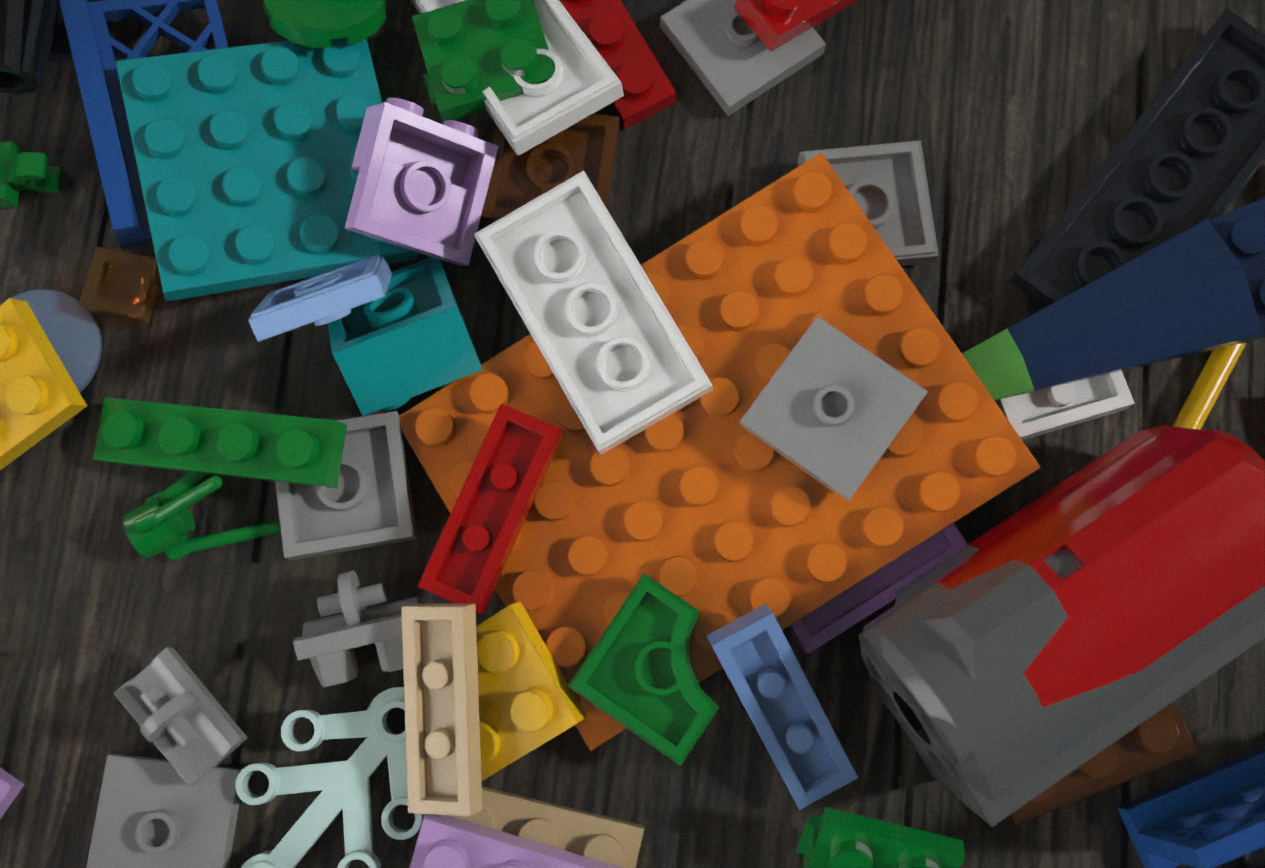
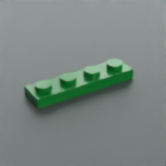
M104 397L93 460L113 464L337 489L347 424L337 420Z

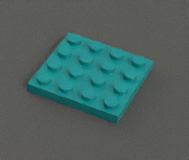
M347 37L331 39L332 47L313 48L295 44L291 41H281L115 61L166 302L310 278L370 259V257L378 254L381 257L384 256L388 264L418 259V252L344 229L359 171L351 168L366 109L382 103L367 39L349 45L347 44Z

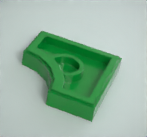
M643 573L568 687L681 766L719 706L700 687L691 665V634L700 611Z

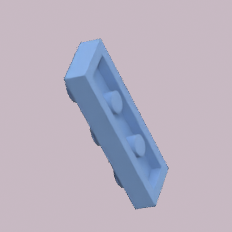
M767 604L756 608L706 636L799 810L858 778L783 631Z

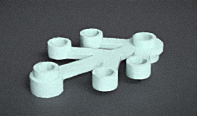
M394 687L379 693L372 700L367 711L320 715L313 710H299L286 717L281 727V737L285 745L294 751L314 749L323 740L367 738L353 755L345 761L278 768L273 764L260 762L248 765L240 771L235 783L238 797L249 805H260L269 802L277 795L322 791L273 850L251 857L241 868H296V865L342 810L345 857L340 861L337 868H349L351 861L356 859L364 861L369 868H381L380 860L374 854L369 777L386 757L392 801L386 805L382 812V827L390 837L397 840L408 839L420 831L426 814L414 813L415 823L409 830H401L396 827L392 818L393 812L398 805L408 806L405 731L401 734L393 733L387 726V716L392 709L401 708L405 711L404 687ZM303 717L309 719L314 725V735L307 743L298 741L294 735V726ZM256 771L265 773L269 779V788L263 796L254 794L249 786L250 778Z

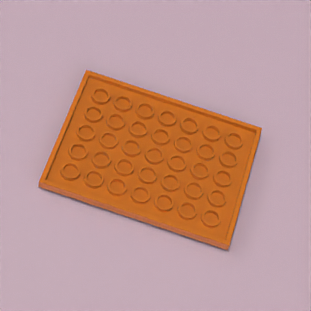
M822 152L641 264V267L712 383L713 390L600 455L532 335L529 334L481 364L483 370L455 380L399 415L401 431L450 514L501 403L561 428L564 432L495 590L505 607L521 601L568 685L643 573L700 611L691 634V665L698 682H701L723 668L706 637L710 633L764 604L768 605L781 630H784L1041 468ZM817 316L928 391L849 502L842 499L740 426V420ZM572 690L587 718L577 723L576 727L590 751L626 729L625 726Z

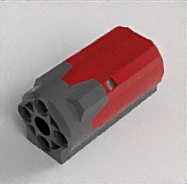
M1162 425L1138 431L897 592L895 606L866 624L863 632L859 634L861 655L877 694L911 739L935 781L993 827L1264 639L1265 461L1251 447L1233 435L1213 428L1205 431ZM912 709L920 722L912 716L909 717L907 712Z

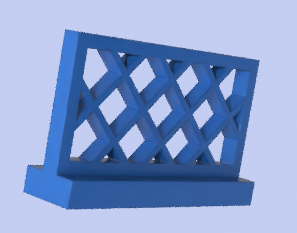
M59 0L113 232L122 250L147 246L146 239L152 238L114 53L124 60L144 58L161 35L187 52L207 50L206 48L212 40L215 49L228 48L217 0H103L88 2L87 0ZM206 9L209 24L196 41L191 40L169 26L179 11ZM133 17L149 27V29L135 48L131 50L110 37L106 21Z
M1265 746L1117 807L1143 867L1175 868L1184 864L1193 868H1215L1264 847Z

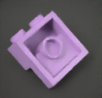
M387 98V101L368 107L351 168L359 171L344 229L457 266H469L475 242L474 234L478 230L498 146L479 139V130L471 125L453 120H444L443 124L423 117L424 109L407 100Z

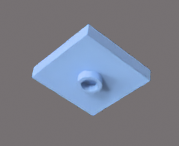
M380 254L370 257V259L362 260L269 292L252 312L248 321L257 342L314 322L315 326H320L336 321L350 314L351 308L385 297L392 272L384 256L381 257Z

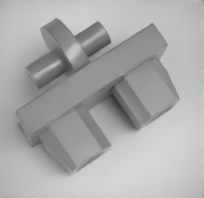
M354 570L340 573L338 575V593L318 597L317 604L322 617L341 612L343 614L304 622L302 637H297L293 641L298 661L310 658L312 667L322 687L345 683L356 678L359 667L354 648L375 643L382 671L392 672L403 669L401 607L420 603L418 596L366 608L367 606L387 602L384 584L380 583L361 587L359 578Z
M166 647L143 671L113 693L141 727L140 732L147 741L153 742L188 786L197 784L247 739V736L174 648Z

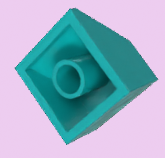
M433 257L393 271L385 297L351 308V313L347 316L327 323L332 354L362 416L378 410L389 411L399 408L408 402L411 397L437 387L444 388L455 380L483 370L443 265L439 259Z

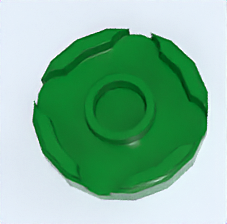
M385 0L263 1L265 13L269 18V24L275 33L295 44L313 48L332 47L331 39H342L347 37L348 45L359 43L376 33L386 19Z

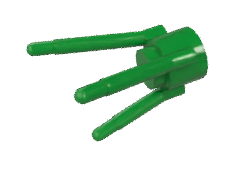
M193 472L186 473L166 489L145 498V504L125 513L123 516L125 532L131 544L141 556L150 559L165 552L172 562L192 552L280 533V521L255 524L188 538L187 533L195 529V522L188 507L219 489L223 483L220 477L214 476L196 485L209 474Z

